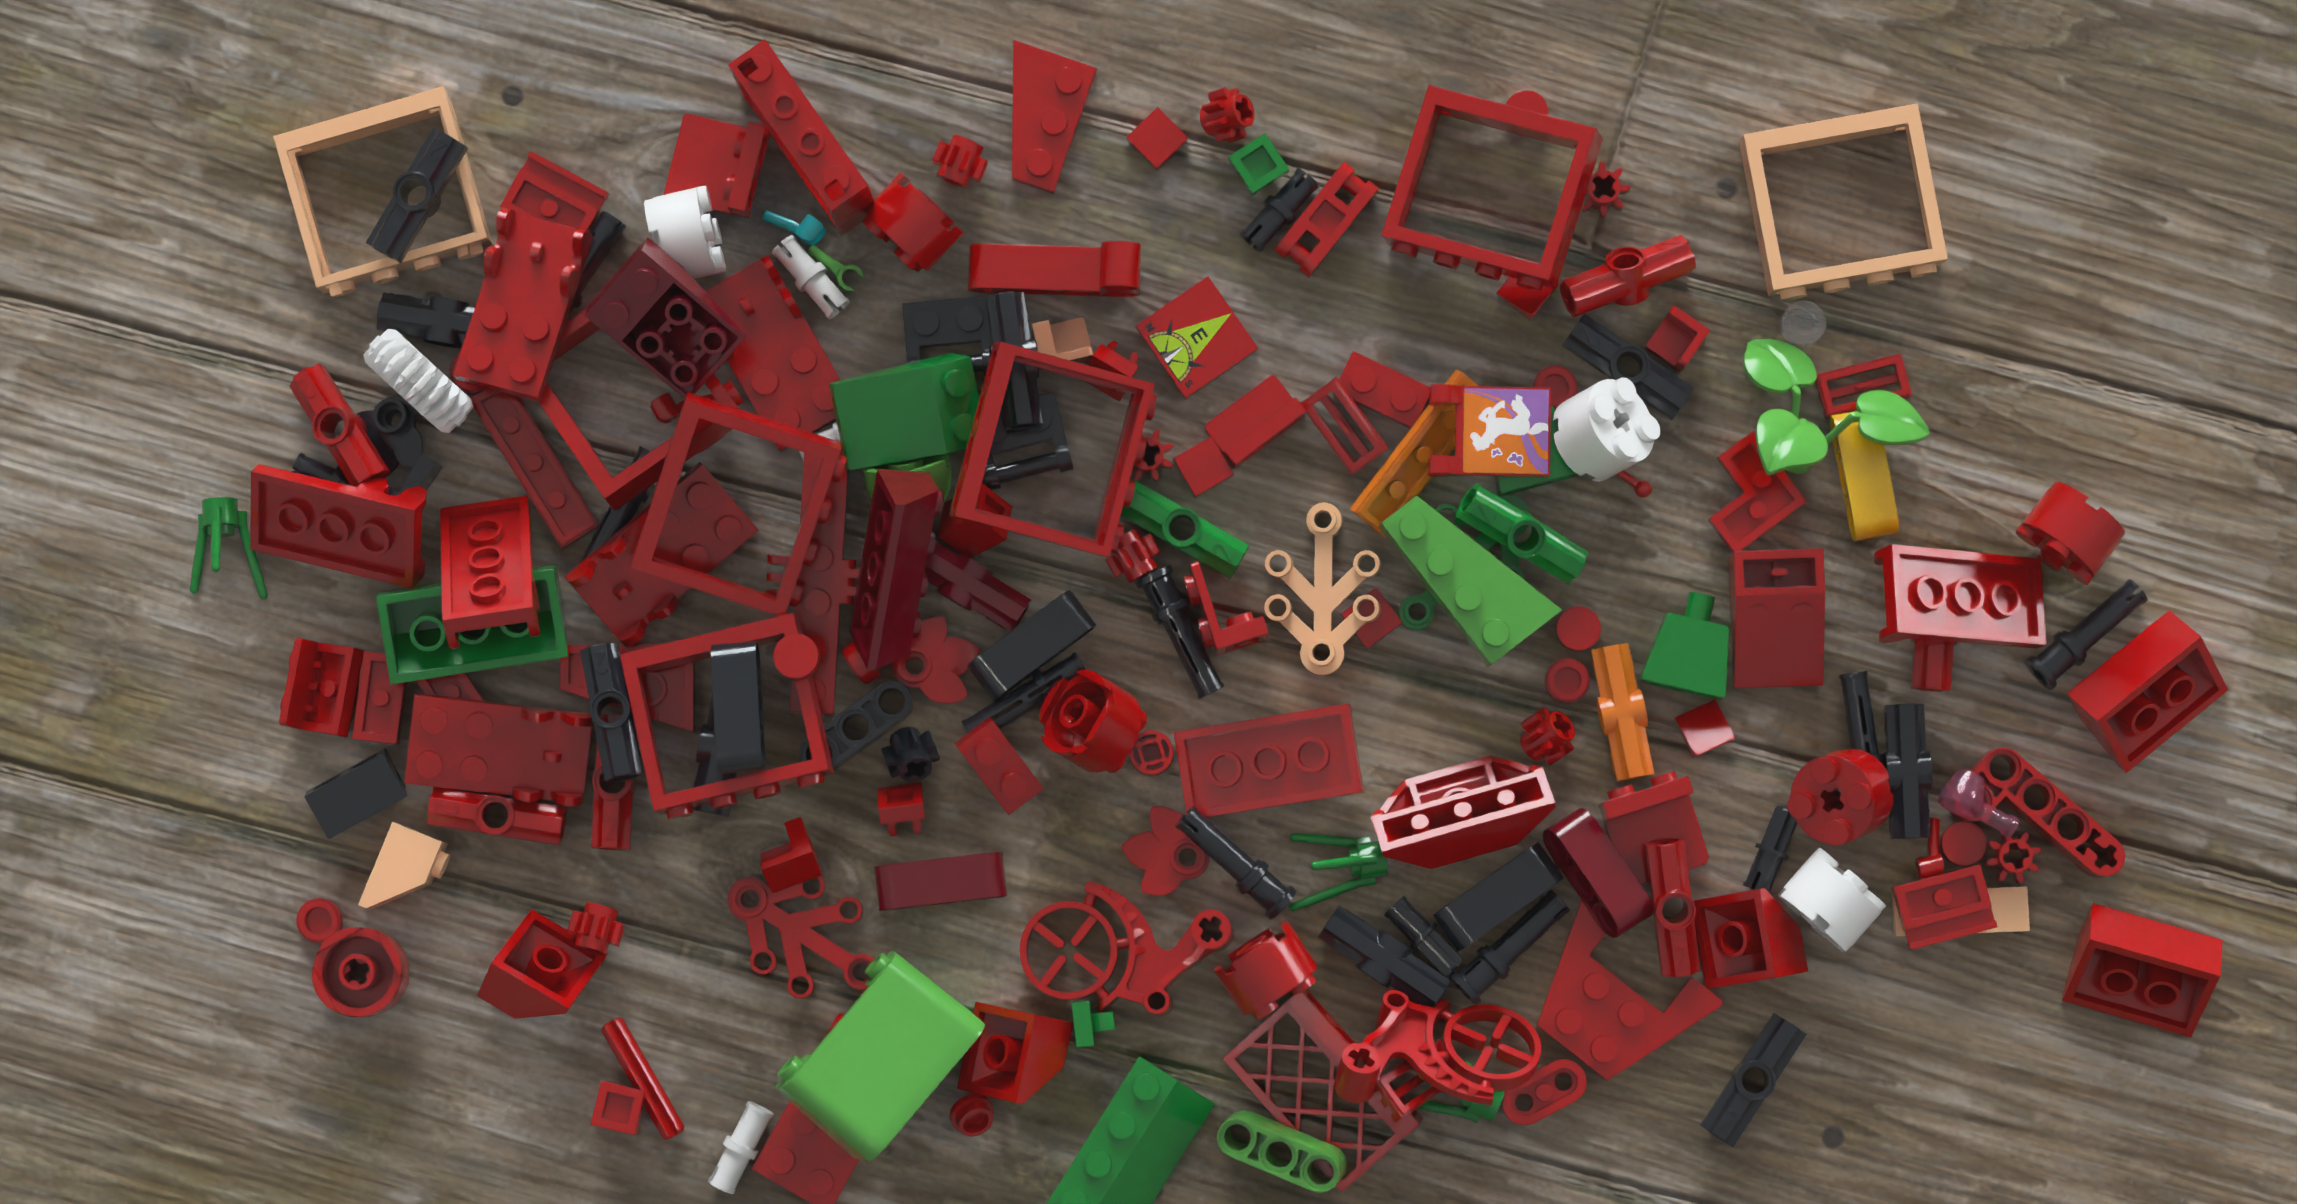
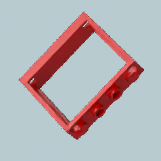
M764 39L729 63L728 66L744 99L761 123L767 126L773 140L842 236L860 224L867 216L864 210L874 202L869 185Z
M1428 85L1381 236L1392 245L1391 251L1402 253L1409 258H1416L1418 253L1433 256V263L1449 269L1457 270L1459 264L1474 267L1475 274L1490 280L1499 281L1501 275L1517 279L1516 284L1528 290L1536 289L1541 291L1543 286L1556 289L1603 138L1595 127ZM1440 114L1576 149L1540 264L1404 228Z
M587 308L566 322L554 361L600 330L598 326L584 316ZM713 373L705 382V385L717 402L738 408L737 406L744 402L730 380L722 385ZM547 381L539 404L614 511L658 481L672 437L613 477ZM699 418L684 462L731 431L732 428Z
M1001 341L995 342L949 516L1090 554L1110 557L1111 550H1117L1119 539L1122 538L1124 532V525L1119 524L1122 507H1129L1134 495L1135 481H1131L1130 477L1134 463L1140 464L1144 456L1147 439L1141 437L1145 420L1151 421L1156 410L1154 405L1157 395L1152 394L1155 384ZM1013 362L1131 394L1093 539L975 508Z
M687 392L630 568L777 616L786 615L788 606L797 607L802 594L804 582L797 580L802 564L811 566L818 546V541L811 539L816 523L825 524L833 499L825 497L831 480L839 483L847 457L840 455L841 442ZM699 418L823 458L776 596L653 557Z
M796 614L781 615L620 654L653 811L660 815L667 814L668 820L677 817L684 818L694 814L693 807L710 804L712 810L722 809L738 804L736 797L754 793L755 799L768 798L781 794V786L797 783L798 789L810 788L815 784L824 783L823 776L834 774L813 675L803 680H795L811 751V760L669 794L666 792L641 675L711 658V645L758 642V646L779 642L789 634H803L800 618Z

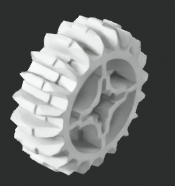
M387 329L381 336L378 335L370 343L371 347L363 354L365 363L439 431L450 433L467 418L466 415L473 408L472 399L398 331Z

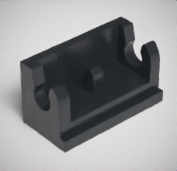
M386 748L309 789L304 797L327 838L330 839L402 800L408 794L405 790L406 785Z

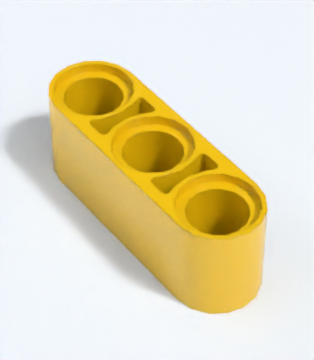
M1851 412L1831 415L1830 429H1834ZM1859 422L1850 424L1833 440L1845 510L1853 541L1899 533L1898 513L1885 445L1864 438L1858 430Z

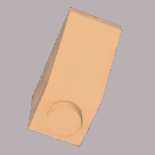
M392 822L358 905L367 909H375L431 885L434 877L441 879L450 859V854L445 853L448 843L399 823Z

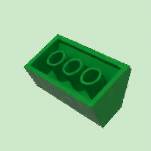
M557 564L533 567L540 611H537L541 633L540 636L536 637L530 636L527 622L458 632L460 648L450 649L442 621V582L418 585L413 589L405 587L380 591L376 596L390 685L568 657L565 614Z
M1139 1056L1046 1204H1152L1215 1103Z

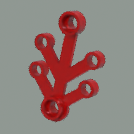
M821 876L816 877L820 883V889L814 895H809L805 892V882L772 893L769 886L762 880L754 877L742 878L735 882L729 890L728 906L735 917L746 922L752 950L749 962L754 972L766 975L773 972L777 966L776 954L768 949L764 920L780 930L790 977L787 981V989L791 996L804 999L809 997L815 988L813 978L807 974L801 943L844 971V978L851 987L859 990L868 988L866 986L867 980H858L854 975V969L860 963H865L869 966L874 958L866 954L853 956L812 929V927L839 921L847 924L857 922L863 914V906L859 900L853 897H844L837 904L788 914L774 905V903L800 896L810 900L820 898L826 889V883ZM748 891H754L759 897L758 904L754 908H747L742 902L743 895ZM853 902L856 904L858 912L854 918L846 919L842 916L841 907L844 903ZM763 952L769 954L772 959L771 966L766 970H760L755 964L757 955ZM797 977H805L809 982V988L803 994H797L793 990V981Z

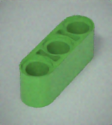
M1236 1111L1224 1121L1217 1133L1218 1146L1229 1157L1313 1192L1323 1193L1330 1191L1346 1172L1347 1162L1345 1155L1336 1146L1252 1111ZM1239 1124L1246 1127L1250 1132V1142L1244 1144L1236 1141L1231 1134V1125ZM1279 1141L1287 1144L1291 1149L1292 1159L1287 1161L1278 1159L1272 1150L1273 1142ZM1324 1159L1328 1161L1333 1167V1177L1324 1178L1319 1176L1313 1167L1314 1160Z

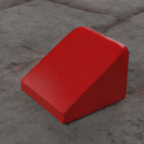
M1509 277L1496 294L1531 321L1556 289L1543 286L1541 291L1536 289L1528 290L1516 284L1517 279Z
M1712 700L1674 718L1692 758L1736 739L1716 700Z

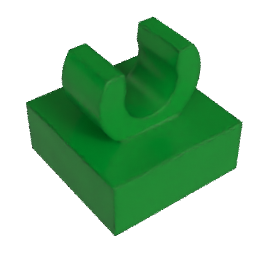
M1266 133L1228 157V161L1252 196L1289 173L1288 166Z
M1090 1001L1071 1003L1077 1048L1095 1046L1094 1032L1115 1030L1114 1012L1091 1014Z

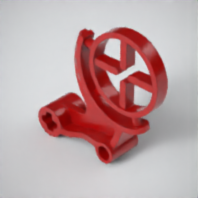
M1087 881L1084 889L1087 894L1083 903L1075 901L1057 902L1041 909L1030 919L1023 931L1019 952L1021 965L1030 982L1037 989L1051 997L1061 1000H1078L1096 994L1101 1001L1096 1006L1100 1013L1109 1008L1119 998L1143 1005L1148 1012L1161 1017L1169 1014L1173 1008V999L1167 992L1170 987L1184 973L1201 963L1206 956L1212 952L1226 949L1234 937V928L1232 922L1222 912L1208 909L1200 912L1194 918L1191 926L1174 948L1163 950L1157 945L1147 920L1132 902L1111 888ZM1097 897L1106 901L1117 912L1125 926L1128 937L1117 938L1110 922L1093 908ZM1064 909H1076L1090 914L1071 939L1073 946H1080L1098 921L1105 928L1110 941V959L1105 972L1082 954L1075 953L1073 955L1074 961L1099 980L1084 990L1070 993L1048 988L1067 963L1066 956L1059 955L1040 981L1033 973L1028 958L1029 940L1034 930L1059 949L1065 947V942L1040 923L1048 915ZM1216 919L1222 921L1219 926L1220 931L1223 933L1222 937L1218 941H1215L1213 938L1209 942L1204 941L1206 932L1202 929L1203 925L1207 921L1214 924ZM1129 948V958L1125 973L1117 987L1109 994L1104 986L1115 971L1119 949ZM1157 995H1164L1165 1005L1159 1010H1154L1151 1003L1152 999Z
M1390 990L1383 995L1375 1031L1367 1035L1362 1043L1350 1044L1343 1050L1334 1088L1339 1097L1351 1103L1368 1101L1373 1096L1375 1085L1388 1062L1393 1058H1402L1409 1062L1424 1080L1437 1089L1465 1101L1492 1105L1494 1090H1509L1519 1087L1534 1075L1541 1055V1041L1534 1027L1525 1018L1507 1008L1486 1004L1473 1005L1453 1014L1449 1011L1451 1003L1446 999L1440 1000L1435 1007H1430L1409 1001L1408 996L1401 991ZM1443 1020L1447 1025L1441 1042V1051L1438 1052L1433 1040V1030ZM1473 1021L1498 1023L1491 1037V1047L1487 1046L1484 1048L1486 1036L1462 1025ZM1508 1028L1517 1032L1526 1041L1531 1055L1508 1045L1500 1044ZM1451 1039L1482 1051L1474 1067L1468 1065L1458 1056L1453 1048ZM1497 1047V1059L1520 1069L1508 1074L1484 1072L1490 1062L1493 1052L1492 1048Z

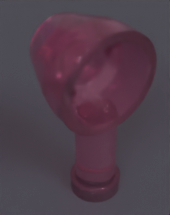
M1958 770L1942 788L1937 799L1939 805L1957 815L1977 818L1996 828L2006 837L2012 836L2019 824L2018 817L2012 814L2007 815L1984 802L1985 781L1980 775L1968 770Z

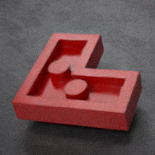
M1752 431L1716 458L1743 493L1708 519L1731 552L1741 551L1807 502L1784 470L1772 475L1766 474L1757 450L1755 431Z

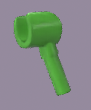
M812 245L807 252L836 276L837 285L846 292L854 290L842 281V275L845 271L852 270L860 278H864L863 272L859 267L855 265L844 266L815 245Z

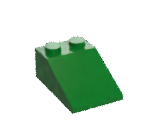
M947 353L829 383L842 453L844 457H847L845 463L846 470L946 454L966 449L979 401L971 356Z

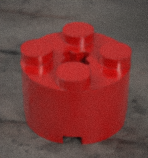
M900 172L874 199V202L864 210L867 216L861 222L880 240L882 239L887 243L892 239L898 245L893 253L911 270L919 273L924 268L926 271H929L962 237L964 231L956 225L949 230L955 222L921 189L917 190L911 183L904 187L910 179Z
M2055 482L2050 489H2047L2015 532L2027 544L2040 549L2037 557L2041 558V562L2054 571H2059L2063 566L2073 578L2084 585H2088L2119 545L2125 530L2104 508L2100 507L2096 510L2087 504L2088 496L2067 484Z
M1091 670L1076 671L1079 674L1078 676L1069 681L1063 678L1057 682L1049 691L1042 704L1039 722L1044 725L1045 737L1041 735L1042 742L1048 749L1086 771L1115 773L1124 765L1126 756L1135 745L1139 733L1144 729L1147 723L1146 712L1140 708L1137 699L1131 693Z
M1844 749L1828 753L1805 764L1795 776L1788 800L1789 813L1796 819L1806 834L1819 842L1832 846L1851 842L1877 830L1890 815L1893 806V793L1891 794L1888 779H1890L1884 765L1866 751Z
M1288 920L1279 922L1283 931L1274 935L1269 927L1228 955L1232 963L1225 969H1223L1220 962L1213 969L1243 1015L1252 1013L1255 1019L1259 1020L1279 1006L1276 1002L1278 998L1290 990L1293 995H1297L1316 982L1313 972L1317 968V964Z
M350 927L335 932L321 944L312 967V983L320 1000L335 1012L349 1017H372L388 1011L401 999L409 985V964L404 950L389 934L372 928ZM356 962L360 965L369 966L370 971L365 974L366 982L363 980H353L352 974L357 971Z

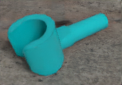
M768 210L763 215L764 221L788 230V232L793 233L809 246L816 245L827 232L823 224L810 214L805 217L800 225L794 220Z

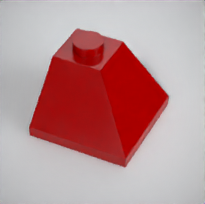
M1765 888L1694 900L1696 907L1694 918L1695 931L1707 989L1808 972L1800 926Z
M531 909L491 962L477 997L514 1019L566 1014L603 964L608 954H597L575 947L574 943L577 935L569 934V931Z
M975 1001L973 1014L985 1024V1027L978 1039L964 1054L957 1089L1017 1104H1024L1064 1067L1073 1022Z

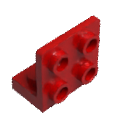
M689 113L684 114L664 195L706 185L712 210L749 219L770 137L767 126L749 121L748 127H743Z
M1199 562L1190 564V575L1184 577V584L1191 606L1200 604L1204 618L1198 619L1197 624L1205 649L1214 647L1216 656L1266 641L1269 632L1264 617L1261 616L1254 619L1252 612L1227 619L1226 628L1220 629Z

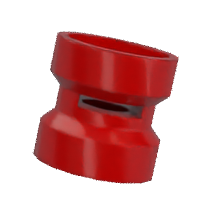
M1156 730L1144 731L1139 734L1135 745L1129 752L1130 761L1134 769L1140 774L1158 776L1171 766L1173 746L1169 738L1162 732Z

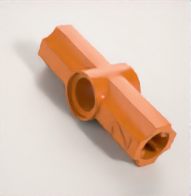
M1628 643L1606 646L1590 651L1599 697H1596L1597 712L1602 733L1608 739L1609 753L1616 782L1654 775L1645 729L1648 728L1647 711L1642 691L1637 689L1635 670Z

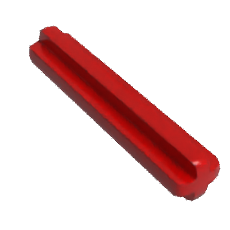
M621 1017L615 1018L606 1023L601 1028V1032L633 1088L647 1091L643 1105L664 1140H669L684 1131V1124L624 1019Z

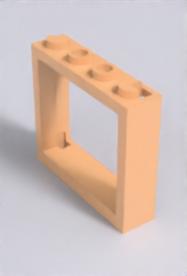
M444 87L273 136L315 285L323 294L330 292L331 297L347 295L356 291V284L370 280L373 281L374 285L388 283L399 278L398 272L414 267L416 272L429 271L442 265L441 259L455 255L458 256L459 260L473 258L484 253L483 247L493 244L466 153L457 167L456 173L473 228L472 233L408 251L402 263L387 257L333 274L330 270L298 157L439 115L445 134L464 145L450 94Z
M1918 103L1744 134L1740 139L1739 146L1768 296L1780 294L1781 300H1794L1806 297L1807 289L1823 287L1824 293H1834L1850 289V282L1867 279L1869 286L1894 281L1893 274L1908 271L1911 272L1912 278L1923 277L1926 274L1937 273L1936 266H1941L1948 259ZM1906 130L1928 249L1784 275L1761 156Z

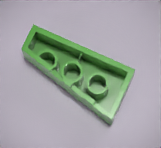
M1418 496L1411 499L1379 526L1384 535L1487 667L1491 666L1562 611L1551 600Z

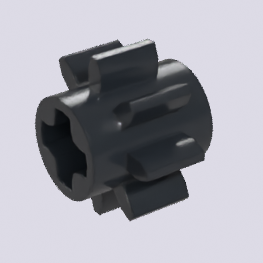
M914 727L898 729L890 735V746L881 748L891 777L894 778L900 775L902 779L908 782L919 781L927 777L932 770L931 762L940 760L930 731L921 734Z

